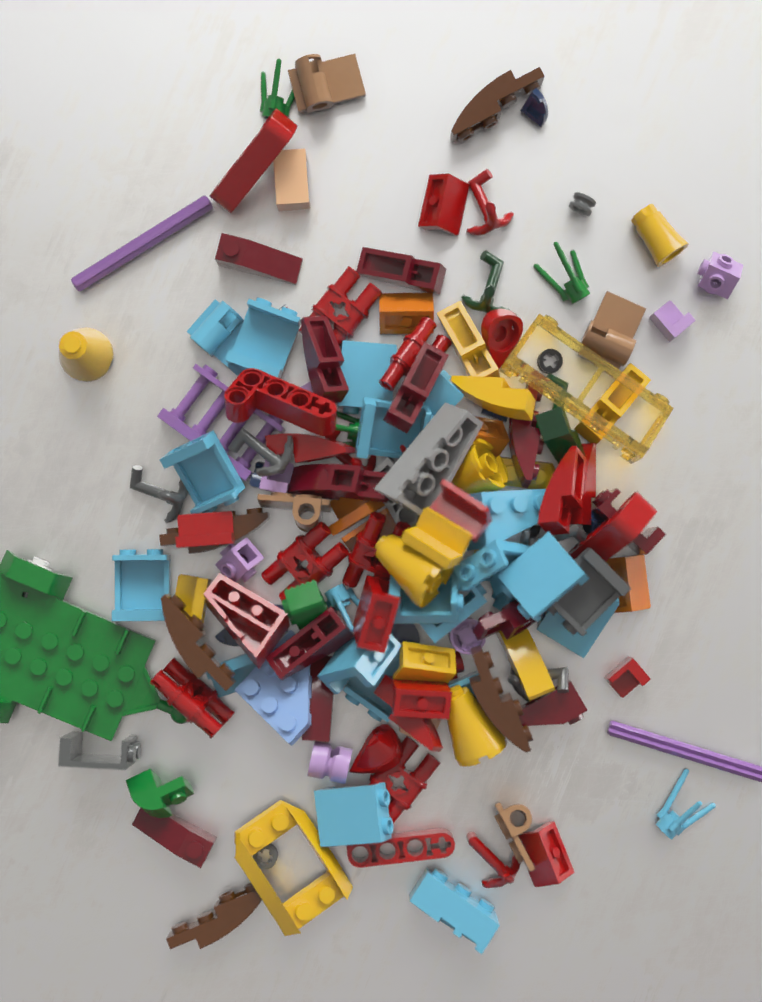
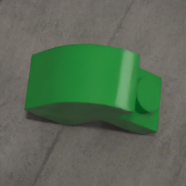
M151 768L126 780L130 796L135 804L147 814L156 818L173 816L170 805L181 804L187 800V797L194 794L192 785L183 776L162 785L160 777Z

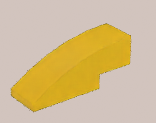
M459 301L437 312L447 337L451 340L452 346L467 375L500 378L499 369L489 354L483 338L462 302Z
M629 363L576 425L574 430H577L589 443H599L651 379L632 363Z
M452 375V383L467 399L478 406L498 415L532 421L536 400L529 389L510 388L506 380L499 377Z
M528 628L506 640L502 631L496 633L529 701L555 690Z

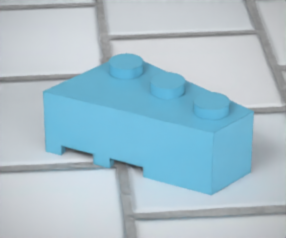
M546 489L468 494L489 508L492 522L476 543L470 540L467 551L480 550L495 539L503 541L537 524Z

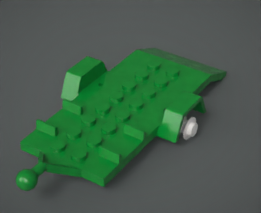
M6 550L0 564V723H9L17 703L36 710L38 714L44 713L80 728L82 732L87 731L109 741H112L122 716L158 709L170 714L171 719L175 723H187V719L172 705L169 706L166 700L161 699L157 689L149 683L152 678L145 664L156 642L155 639L63 601L73 579L72 577L52 572V569L48 568L49 562L34 557L33 561L24 560L13 552Z

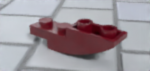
M530 374L525 389H529L534 399L540 402L544 386L539 385L541 376ZM535 410L532 421L509 418L508 436L510 439L509 448L512 463L520 484L524 488H528L531 481H536L539 465L535 464L537 454H542L544 441L540 438V429L535 428L537 423L535 415L539 414V411Z
M344 464L296 466L293 468L288 493L292 495L308 494L322 496L324 499L339 500L340 497L387 503L388 498L374 490L387 473L364 470L361 466Z
M515 599L514 602L505 605L498 613L488 612L478 619V624L473 633L479 641L502 631L506 640L529 628L536 621L532 617L527 620L517 609L520 603Z

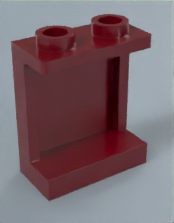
M617 488L610 491L608 489L601 491L592 501L595 506L591 510L604 519L605 522L617 511L611 505V502L621 491ZM659 527L648 528L627 546L637 555H647L666 533Z

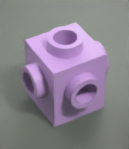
M713 252L710 259H704L698 269L697 274L701 275L698 286L710 294H717L728 299L740 280L743 264L734 261L726 254Z
M246 537L237 545L229 544L220 552L222 558L215 566L220 570L221 574L236 583L241 579L245 583L257 573L254 568L264 557Z

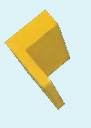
M426 507L423 509L416 526L404 531L401 541L445 569H449L460 564L472 534L431 508Z
M180 574L175 594L186 604L184 610L191 617L195 614L204 623L207 605L203 594L211 584V579Z
M404 641L401 643L402 646L399 649L400 666L393 674V679L435 681L448 684L456 675L455 649Z

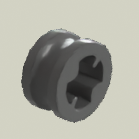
M575 192L573 195L574 201L570 202L569 208L581 215L590 216L592 213L590 208L596 205V201L588 195Z
M271 843L261 849L260 852L263 853L264 849H268L269 855L273 856L272 860L269 858L267 863L262 862V857L258 856V852L253 855V859L260 869H270L277 861L278 851Z

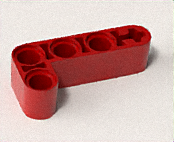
M276 108L209 197L229 213H232L287 145L298 125Z
M248 368L242 371L224 393L226 417L234 423L246 421L256 409H259L319 436H329L336 430L337 408L334 402L255 368Z
M636 491L620 506L613 516L587 535L585 541L578 542L568 554L575 560L588 547L606 562L629 545L643 531L657 513V510Z
M434 828L392 833L391 839L381 843L346 845L349 862L355 867L363 868L445 858L453 853L455 842L449 830ZM440 837H444L447 842L445 843V848H440L439 844H437ZM426 838H430L431 850L428 851ZM412 840H418L422 843V848L417 852H412L407 848L408 843ZM385 843H390L395 847V851L391 855H384L381 853L380 847ZM362 846L366 848L368 854L364 858H357L353 855L352 851L354 848Z

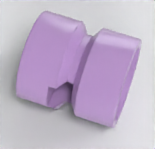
M467 617L448 633L452 646L458 652L468 655L472 654L471 648L479 645L483 647L486 640L484 638L478 641L475 637L473 630L478 621L471 617Z
M315 741L307 776L318 779L328 776L332 782L345 784L353 749L342 746L332 749L328 743Z

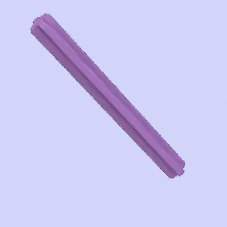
M206 195L200 197L72 277V284L79 292L83 291L213 209L212 203Z
M610 721L607 734L762 782L761 766L616 721Z

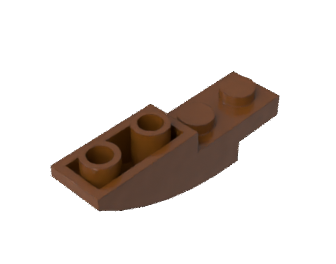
M538 67L515 79L512 71L509 70L486 85L473 97L457 118L451 130L450 139L452 143L457 140L464 142L473 137L475 131L481 128L487 130L495 126L502 112L500 106L507 108L513 105L518 97L524 94L530 96L535 88L540 90L545 77L541 68Z
M263 508L246 509L247 514L236 515V511H231L233 513L235 542L260 528L270 519V513L263 512ZM178 527L166 529L167 534L159 535L160 546L176 545V537L179 536ZM227 545L189 547L188 551L189 554L215 550Z
M170 594L163 595L161 603L164 619L171 639L180 656L198 679L208 672L227 691L237 682L233 678L236 674L225 662L221 665L214 658L216 652L206 642L204 644L199 642L207 634L203 630L205 624L195 614L191 617L184 610L186 604L176 594L173 596Z
M481 645L471 648L470 650L479 675L471 677L469 680L478 702L493 725L503 736L525 753L530 752L531 749L528 742L533 741L528 724L522 726L519 716L524 715L519 700H512L510 693L499 696L504 691L499 678H493L490 668H493L494 664L489 651L483 653Z
M251 882L244 886L245 890L235 893L234 890L220 895L218 897L219 900L214 906L215 914L212 911H208L199 915L196 922L187 924V921L173 926L171 928L172 931L166 938L169 948L172 949L196 939L199 948L202 949L237 928L262 901Z

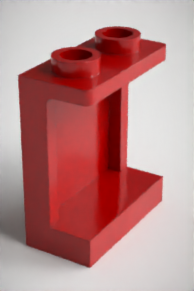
M366 576L353 622V632L357 647L380 653H385L400 602L398 596L389 594L390 580Z

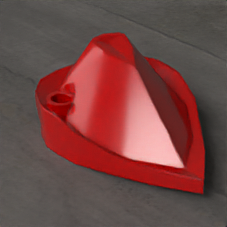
M496 309L488 312L481 324L482 338L498 369L506 362L518 344L523 332L521 318L516 313L507 309Z
M388 724L376 727L366 738L349 772L360 774L378 773L396 767L403 757V748L395 730Z

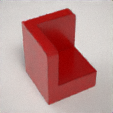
M629 656L604 677L622 698L638 685L644 686L651 680L639 664Z

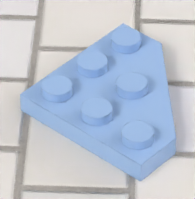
M290 630L278 642L273 651L294 636L295 633ZM265 660L260 669L255 667L235 689L291 746L311 726L310 698H312V676L310 675V665L280 680L268 661Z

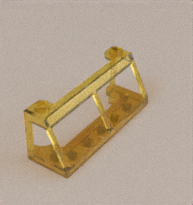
M539 314L499 370L508 378H511L512 375L515 377L520 376V383L523 384L525 382L559 407L564 406L567 413L613 444L612 448L617 450L621 447L622 455L620 457L630 464L644 457L674 409L669 405L670 401L659 393L653 394L559 328L558 322L548 315L542 316ZM537 326H540L597 366L598 369L578 398L569 394L517 357V354ZM602 372L607 373L661 411L640 443L583 403V400Z

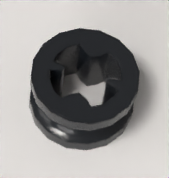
M555 349L544 350L537 358V366L545 374L555 373L563 364L561 353ZM545 355L556 358L557 361L554 362L556 364L555 368L544 365L543 362L546 361L544 359Z

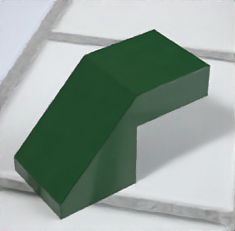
M564 406L535 415L543 441L558 464L571 446H577L585 456L577 430H571Z

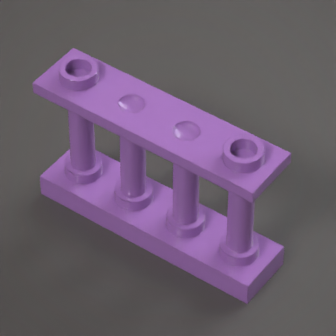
M197 364L194 365L193 369L200 376L177 408H172L170 412L163 408L157 416L190 441L206 434L210 425L225 406L224 393L228 387L216 379L218 373L206 364L203 368ZM210 381L221 389L222 392L198 425L194 424L191 428L183 422L186 419L184 415ZM259 409L253 412L266 422L255 437L263 444L266 442L265 435H271L275 429L280 433L286 431L281 426L284 422L282 419L270 414L267 416ZM248 419L242 423L233 422L219 440L226 453L230 450L228 448ZM250 447L246 449L241 457L238 456L236 460L228 455L238 475L246 482L251 479L252 472L249 470L252 466L250 462L257 454Z

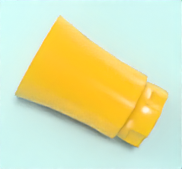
M653 204L641 209L631 219L636 227V231L649 249L657 267L674 259L689 245L669 224L663 214L657 211Z

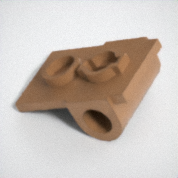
M319 54L305 55L295 61L294 69L288 70L299 113L304 111L311 113L331 108L333 104L366 96L355 54L322 61Z
M606 291L594 320L589 322L579 344L581 349L578 356L617 373L620 366L623 367L627 363L635 347L636 340L633 337L646 308Z
M272 492L271 495L258 494L257 496L260 507L292 509L297 527L307 533L322 521L323 512L331 513L330 500L322 499V496L301 494L293 497L292 494L283 492ZM310 511L314 513L310 519L305 520L301 518L304 512Z
M499 802L494 805L498 812L494 817L506 840L512 838L513 841L508 844L518 863L524 861L528 871L531 872L535 867L518 835L530 827L532 824V814L524 805L515 804L503 809ZM513 811H520L524 815L525 822L521 827L512 825L510 815Z

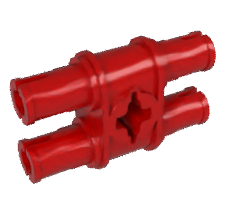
M349 266L334 285L327 286L328 290L316 305L313 304L311 309L313 312L309 316L328 317L329 322L333 324V332L339 347L342 345L343 340L354 336V331L364 318L367 319L369 317L368 310L382 293L379 288L369 283L355 301L349 300L347 293L361 277L359 273ZM333 306L339 309L344 306L346 315L339 314L336 317Z
M422 317L412 333L405 335L403 338L404 342L396 354L390 357L391 364L379 380V384L383 388L393 391L403 375L406 377L424 342L428 340L432 331L437 327L432 319ZM437 335L432 346L446 353L452 342L444 335Z
M372 512L364 530L360 531L356 536L357 541L352 552L348 555L349 565L342 580L343 584L348 587H357L364 570L374 573L373 577L390 580V573L375 556L377 551L375 545L381 538L379 535L386 521L385 515L380 512ZM399 521L392 534L402 538L404 531L412 527L405 522Z
M321 521L305 535H298L295 541L284 551L278 552L277 560L265 569L261 576L266 583L272 585L285 573L290 572L295 580L285 588L288 590L291 587L295 588L296 585L306 584L307 581L311 583L312 580L319 584L323 579L332 575L333 568L349 555V551L341 542H338L323 556L319 555L315 547L331 534L330 528ZM307 560L309 564L304 568L301 563ZM285 589L279 593L281 600L286 599Z
M175 657L149 682L168 699L169 706L172 705L187 719L186 722H193L210 739L235 713L218 697L217 690L213 691L200 678L198 679L194 673L192 674L178 662Z
M406 736L401 742L403 757L400 763L390 770L371 774L369 778L370 783L368 785L385 782L386 789L392 798L388 809L389 817H391L393 824L404 810L412 808L411 804L423 789L426 790L427 780L441 764L438 759L428 753L417 768L409 772L405 764L419 747L409 736ZM391 776L395 778L403 776V784L406 788L400 785L396 788L393 787L394 780Z

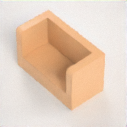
M305 149L282 150L273 161L278 211L310 209Z

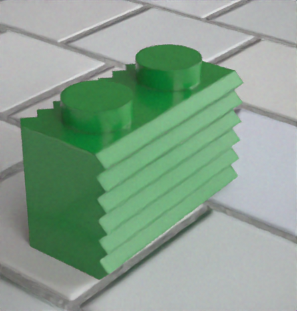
M312 580L311 583L307 581L306 584L302 583L301 586L296 585L295 588L291 587L290 590L285 589L284 591L286 599L282 600L284 611L288 613L291 625L297 624L299 630L303 629L327 610L325 599L315 580Z

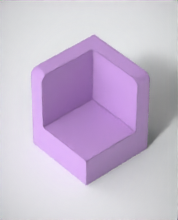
M672 301L665 303L649 317L669 342L696 321L689 312L684 316Z
M265 460L264 466H271L270 463L267 460ZM289 463L283 474L261 477L259 489L269 492L288 493L294 464Z

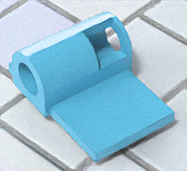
M215 299L187 332L198 346L211 357L214 355L237 376L244 371L241 368L228 364L225 360L228 351L233 350L244 320L224 301L219 303Z

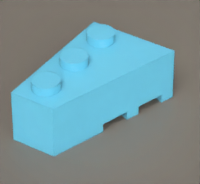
M426 867L409 894V901L437 922L441 921L454 930L453 934L461 938L463 935L477 945L475 950L482 954L500 926L497 914L494 911L495 907L483 898L478 901L470 896L472 892L464 885L458 883L455 886L447 881L449 877L439 869L435 868L432 871Z

